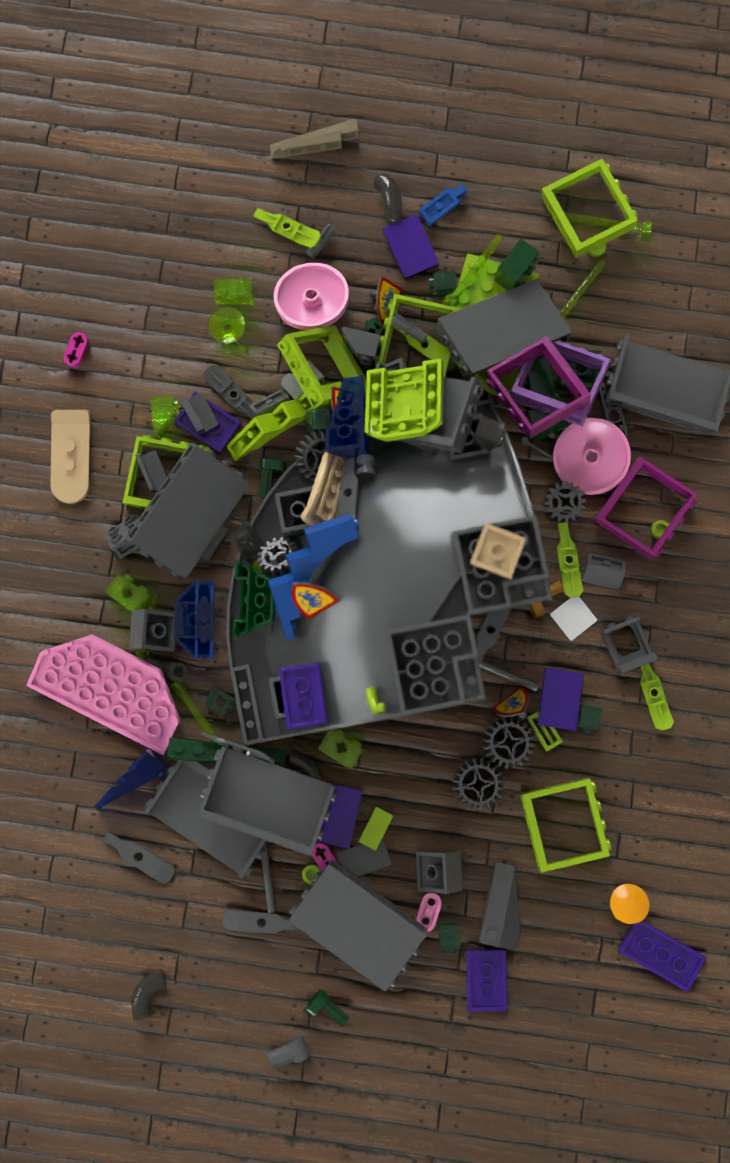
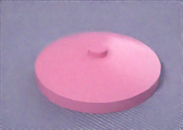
M322 263L298 265L287 271L276 284L274 303L277 313L284 322L297 329L310 330L328 327L335 323L347 309L349 303L348 284L344 276L329 265Z
M586 418L583 426L572 423L558 437L553 453L554 467L562 482H566V486L573 482V488L580 486L579 493L584 492V494L588 495L601 494L613 489L625 477L631 461L629 442L624 433L613 423L600 418Z

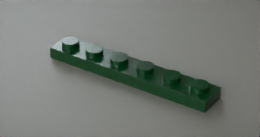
M169 738L167 759L216 764L217 761H214L215 754L223 746L217 742ZM249 746L266 753L275 760V765L285 768L286 749Z

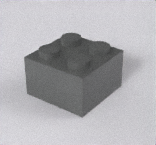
M148 609L132 610L129 649L175 652L178 613Z

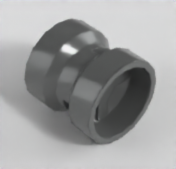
M369 454L356 457V466L358 467L356 470L357 478L361 481L374 479L376 477V470L374 469L375 457Z

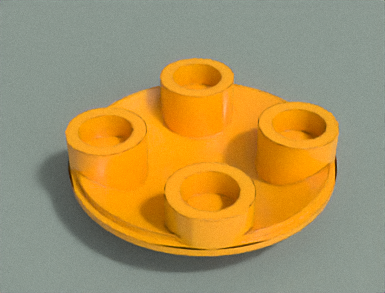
M624 884L613 891L610 898V907L617 920L626 924H636L645 919L649 912V899L640 887L633 884Z

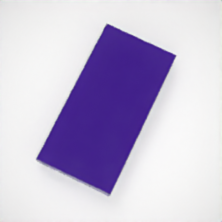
M643 920L631 925L618 949L619 953L686 992H689L707 958Z

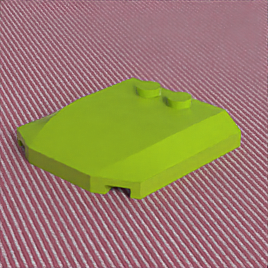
M442 358L422 361L423 366L387 371L386 368L367 371L365 433L368 436L383 441L421 437L443 425L444 362Z

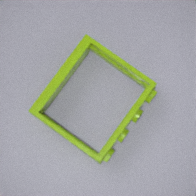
M603 159L542 188L541 198L575 258L636 229L638 215L636 211L631 209L627 195H623L620 190L619 181L613 178L609 164H605ZM599 172L626 220L580 242L554 194Z
M394 294L393 299H390L388 304L390 314L389 318L386 317L384 321L385 336L380 338L379 347L382 348L380 355H376L375 365L377 363L386 364L395 326L391 322L398 313L399 305L444 315L458 311L461 308ZM444 347L442 354L445 378L451 357L447 347Z
M336 325L289 333L277 344L313 410L331 406V393L325 394L298 344L322 340L349 389L345 390L362 394L363 396L366 394L367 380Z
M150 435L137 436L123 504L146 509L151 500L134 497L140 470L136 454L139 453L142 456L144 447L183 454L190 443L180 442V444L172 443L173 441L167 438L155 440ZM199 445V447H201L205 451H207V449H210L209 447Z
M590 778L520 793L538 870L541 873L610 856L611 844L609 839L605 838L604 831H606V825L604 820H601L599 812H602L599 800L596 801L594 794L597 792L596 785ZM585 786L601 851L547 864L531 799Z

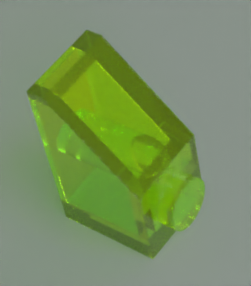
M173 395L150 397L153 433L157 439L164 435L177 418V412H180L179 401L175 400Z

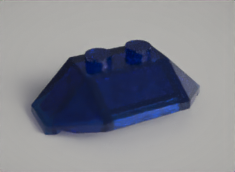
M194 581L175 600L174 639L194 659H213L214 581Z

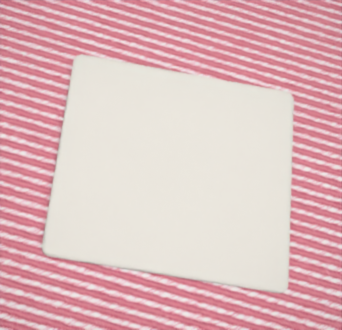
M580 597L568 599L550 614L570 641L574 640L597 621Z

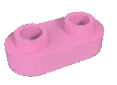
M428 892L422 897L416 916V921L428 929L427 932H430L435 927L442 904L440 896L432 892ZM431 898L435 900L433 905L428 904V900ZM428 918L429 922L427 924H423L422 919Z

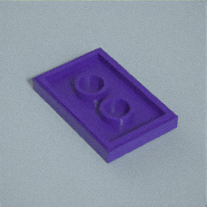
M417 214L383 228V233L405 280L439 266L437 257Z
M206 399L219 426L199 436L183 408L175 419L174 424L219 454H222L242 425V422Z
M320 662L279 668L287 729L328 724Z
M548 667L544 668L537 725L577 731L583 673Z
M332 784L335 785L334 790L338 792L334 803H329L328 809L331 812L328 821L323 820L321 828L325 830L321 841L317 840V842L350 849L362 790Z
M466 949L467 1010L507 1011L506 949Z

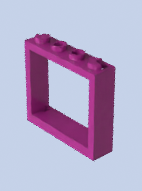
M548 336L487 370V385L490 389L496 391L499 402L506 405L509 416L512 419H516L520 431L526 434L529 439L590 404V392ZM543 354L575 396L576 400L531 425L499 379Z
M639 456L596 516L594 522L652 560L655 555L659 557L664 550L662 545L665 540L670 541L676 533L673 531L676 525L680 526L686 518L684 515L686 510L691 511L697 501L694 499L698 494ZM639 470H642L686 499L652 550L605 519Z

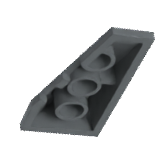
M496 861L477 939L479 943L498 948L516 949L520 932L515 866Z

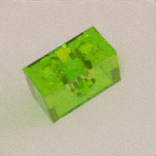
M252 278L214 279V299L216 304H254Z
M118 573L104 591L131 612L132 610L144 609L152 599L148 595L150 591L142 585L137 587L133 584L135 580L126 573L124 576ZM128 589L132 590L133 595L131 597L126 593Z
M335 728V730L330 729L318 749L351 770L363 751L361 748L362 744L353 738L351 741L344 737L346 733L338 728ZM344 742L346 743L345 748H347V751L340 753L337 751L338 747L336 745Z

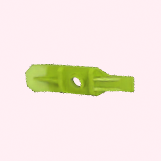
M257 208L253 215L255 218L267 223L272 231L303 246L313 248L317 246L321 239V234L318 230L309 228L282 214H271ZM290 224V227L285 229L284 225Z
M394 326V329L405 336L408 344L430 360L442 358L444 346L428 335L424 342L428 343V347L423 348L420 342L409 335L406 336L405 332ZM451 357L447 371L453 370L457 364Z
M558 523L560 542L557 547L564 594L569 598L580 597L584 590L577 548L570 539L568 523ZM567 556L572 557L571 563L566 562Z
M650 663L640 667L642 671L640 684L651 719L656 729L660 731L671 729L674 721L660 678L652 671ZM652 689H656L658 691L657 696L651 695Z

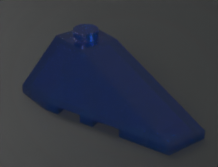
M346 377L341 384L337 396L338 401L335 410L332 411L330 425L325 432L326 453L345 458H356L359 455L369 454V437L365 433L366 400L364 377Z
M145 750L128 768L130 772H126L116 781V786L110 788L94 808L99 809L154 780L156 777L160 779L167 772L165 768L168 764L154 750Z

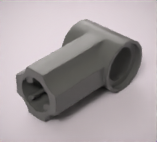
M298 1036L289 1040L287 1044L268 1051V1057L273 1069H276L293 1061L294 1063L301 1062L310 1057V1053L304 1037Z

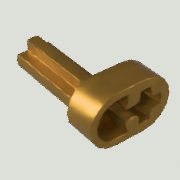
M560 581L549 585L552 597L564 591L563 584ZM541 602L527 605L534 618L545 614Z

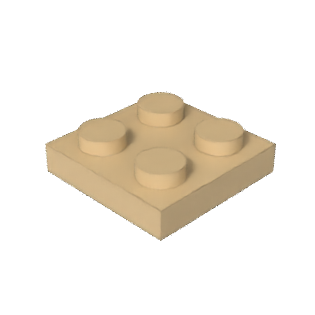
M485 523L470 564L511 579L526 538Z

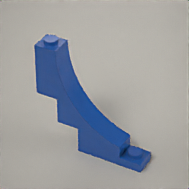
M350 514L303 528L308 547L285 555L291 573L268 580L287 641L295 639L293 632L297 630L293 620L300 618L301 613L293 602V583H308L316 568L330 553L347 542L359 538L357 533L360 530L358 521L353 519Z

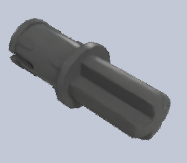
M330 224L326 225L320 233L321 239L317 246L313 248L308 247L305 250L307 256L313 260L315 259L320 250L326 247V242L334 234V227Z
M399 314L393 317L391 323L405 332L406 336H411L421 344L424 342L428 333H425L415 326L414 322H409Z

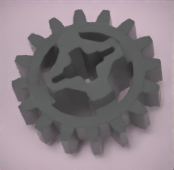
M565 481L562 482V486L556 483V489L549 488L548 490L551 494L545 495L549 499V501L544 503V505H549L546 512H552L551 518L557 516V522H560L562 518H564L565 523H568L569 518L575 521V515H582L579 510L586 508L582 505L583 502H586V499L581 498L584 492H578L580 486L573 488V482H570L568 486H566ZM567 489L570 490V492H568V494H562L559 492V490ZM575 496L577 497V500H578V505H577V507H576V505H574V499H573V498H574ZM553 497L557 501V506L555 507V509L552 504ZM561 498H568V504L570 505L562 506ZM563 510L572 512L569 515L560 514Z
M281 537L279 541L273 538L272 543L267 541L266 547L261 546L262 552L257 553L259 557L257 562L262 571H265L267 575L272 572L273 576H276L278 572L284 575L285 570L290 572L285 555L299 550L294 541L291 542L290 538L284 540Z

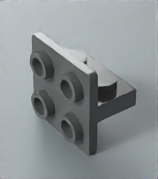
M137 513L127 516L122 523L112 526L105 533L111 550L115 551L120 559L138 549L137 546L125 539L139 519Z

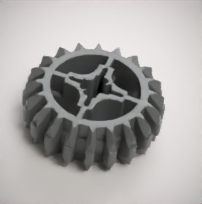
M319 430L318 435L312 431V438L305 435L304 437L307 441L300 440L299 443L302 447H296L300 454H296L294 457L300 460L295 464L296 466H302L299 472H305L304 477L307 479L310 477L313 482H315L318 473L315 470L316 468L319 469L321 459L317 457L318 455L315 452L324 455L331 447L346 450L340 447L343 443L342 440H337V435L335 434L331 436L329 431H326L324 434L322 430ZM326 441V444L318 449L312 447L317 442ZM308 451L312 455L310 466L307 463Z
M501 717V724L495 719L496 727L491 724L488 725L492 730L491 733L489 731L484 732V734L489 735V738L482 739L483 742H488V745L483 746V749L490 750L485 755L486 757L493 755L490 761L494 763L498 760V767H501L504 762L505 769L509 768V763L515 769V762L523 766L521 759L529 761L526 753L533 754V751L528 750L529 746L535 747L534 743H529V740L535 739L534 736H528L532 729L524 730L527 723L524 722L520 726L521 719L519 718L513 723V717H509L508 722H506L505 717ZM508 726L518 729L523 737L514 738ZM502 728V739L493 743L495 734ZM506 738L516 741L513 742V745L510 748L507 745L499 744L504 743V740L506 741ZM524 742L521 753L515 757V747ZM495 748H505L509 759L500 757L496 753Z
M472 758V765L466 760L465 764L467 767L464 768L462 765H459L458 767L462 772H454L459 778L452 779V782L457 783V786H452V790L459 791L454 794L455 798L462 796L459 803L462 804L464 801H467L465 804L467 809L473 804V811H476L477 805H479L481 811H484V804L490 809L491 804L489 802L492 801L494 804H497L498 802L494 797H502L497 791L504 790L503 786H499V783H503L504 779L497 778L502 775V772L498 771L495 773L494 771L497 769V766L493 765L490 768L491 761L489 760L483 765V758H480L479 764H477L476 758ZM478 768L487 770L493 779H482ZM473 769L472 780L462 784L464 776ZM477 778L480 779V782L485 783L480 786L479 791L476 790L477 787L469 786L475 784ZM493 785L491 794L483 799L484 789ZM473 789L477 800L468 798L463 790Z

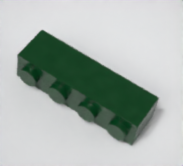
M542 354L536 357L527 376L528 390L559 400L557 391L554 392L553 385L556 384L555 374L551 373L550 366L552 365Z

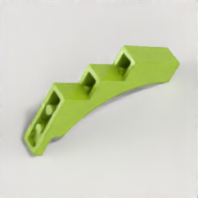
M340 381L321 385L325 394L331 393L332 386L344 389ZM305 394L299 399L282 402L272 413L255 416L227 445V448L235 462L241 461L250 451L259 449L265 443L296 424L330 410L331 406L313 410Z

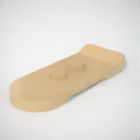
M54 410L51 413V491L61 502L75 504L82 501L90 489L91 415L89 410Z
M336 447L327 450L322 457L308 504L301 514L302 520L309 526L337 518L340 481L345 475L346 459L350 458L341 448Z

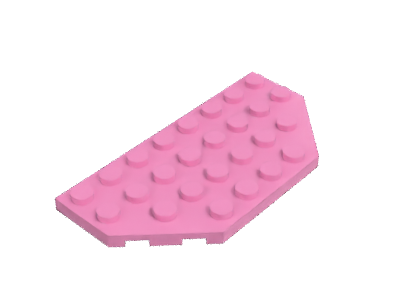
M93 634L40 652L26 685L162 755L166 753L169 738H173L181 721L160 668Z

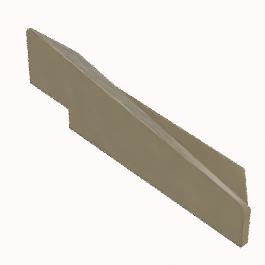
M356 119L347 120L271 144V157L276 159L341 149V141L359 139Z

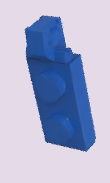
M461 184L455 190L453 187L447 188L419 210V214L429 226H432L462 202L461 198L467 194V188L464 184Z

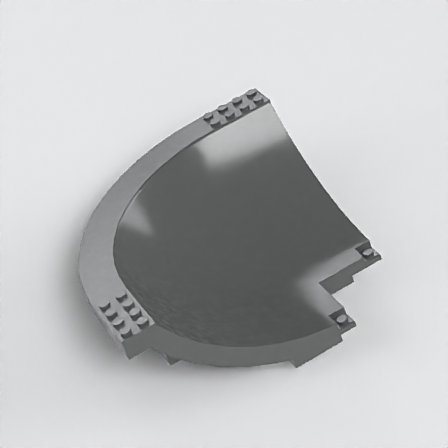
M483 389V394L479 399L477 412L473 417L471 430L467 435L462 453L444 449L430 453L402 441H383L368 436L360 455L369 454L375 457L374 469L376 470V477L367 481L359 480L356 509L360 528L357 531L359 538L347 542L330 553L316 568L308 582L309 584L313 582L319 583L320 587L332 592L340 601L310 619L300 613V618L293 620L297 630L293 632L295 639L287 641L277 609L275 610V621L272 622V634L251 631L233 638V619H239L241 589V580H235L234 566L227 603L226 639L244 746L486 699L470 616L552 600L548 581L549 573L537 516L533 514L514 449L502 420L494 407L491 393ZM355 425V427L352 429V431H354V432L357 433L359 430L356 429V425ZM326 441L317 442L312 447L318 449L325 445ZM308 451L307 463L310 466L312 455ZM315 452L318 455L317 457L322 460L323 455ZM297 459L283 473L266 495L251 520L236 560L253 568V561L258 556L257 553L262 552L261 546L266 547V542L272 543L273 538H276L277 541L281 537L284 540L290 538L291 542L294 541L299 550L308 547L303 528L310 526L302 520L301 514L308 504L314 482L311 481L310 477L308 479L304 477L305 472H299L302 466H296L295 463L300 459ZM485 523L526 538L511 579L470 564ZM320 662L328 724L287 729L279 668ZM376 687L378 703H384L386 707L384 714L374 715L367 703L366 688Z

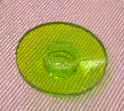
M221 307L210 315L208 330L212 338L217 342L230 344L242 337L245 331V320L237 309ZM230 325L231 327L229 330H225L224 326Z

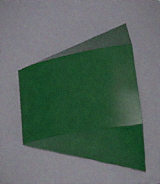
M236 560L235 580H241L239 619H233V638L274 622L276 610L268 580L272 578L239 560Z

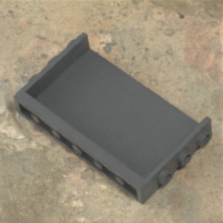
M537 279L440 317L436 326V331L441 337L443 346L448 348L452 360L457 363L461 375L467 381H470L471 377H474L476 373L496 366L548 336L551 342L561 339L568 343L572 334L570 325L564 321L560 310L555 307L550 295L545 292Z
M628 334L622 340H618L616 345L618 353L611 363L613 371L612 375L609 374L606 385H608V390L604 403L711 436L718 431L720 422L726 413L724 409L725 403L730 398V392H728L730 387V368L726 371L640 345L628 341L630 336Z
M377 363L375 369L386 367L381 363ZM444 377L443 425L425 436L397 441L462 453L467 435L471 430L473 417L477 412L479 399L483 394L484 384L475 377H471L470 381ZM366 398L356 425V429L365 433Z
M193 443L189 444L125 538L140 548L138 551L146 558L152 556L155 558V564L161 568L167 566L170 568V574L176 578L182 576L185 579L250 485L245 480V475L239 471L233 472L231 470L232 466L224 460L221 462L217 460L215 453L209 449L205 451Z
M222 747L221 750L218 749L214 757V761H217L215 768L210 769L207 780H210L208 788L204 787L200 799H203L198 816L311 856L316 841H321L325 829H322L321 826L323 820L328 821L331 812L328 809L329 803H334L338 792L334 790L335 785L230 748Z
M178 760L176 765L172 764L168 769L166 780H162L157 786L156 790L158 792L155 797H151L145 805L147 809L144 813L153 815L240 874L238 877L241 879L245 875L249 877L255 868L252 864L256 858L260 860L266 851L263 847L267 840L199 817L198 813L203 799H200L204 787L208 788L210 780H207L211 768L202 762Z
M331 859L322 873H316L311 881L314 883L312 887L304 890L300 896L302 898L300 904L295 903L289 911L291 914L289 922L386 992L389 986L392 988L396 984L399 972H404L410 964L408 961L412 955L415 957L421 949L420 944L426 937L428 929Z

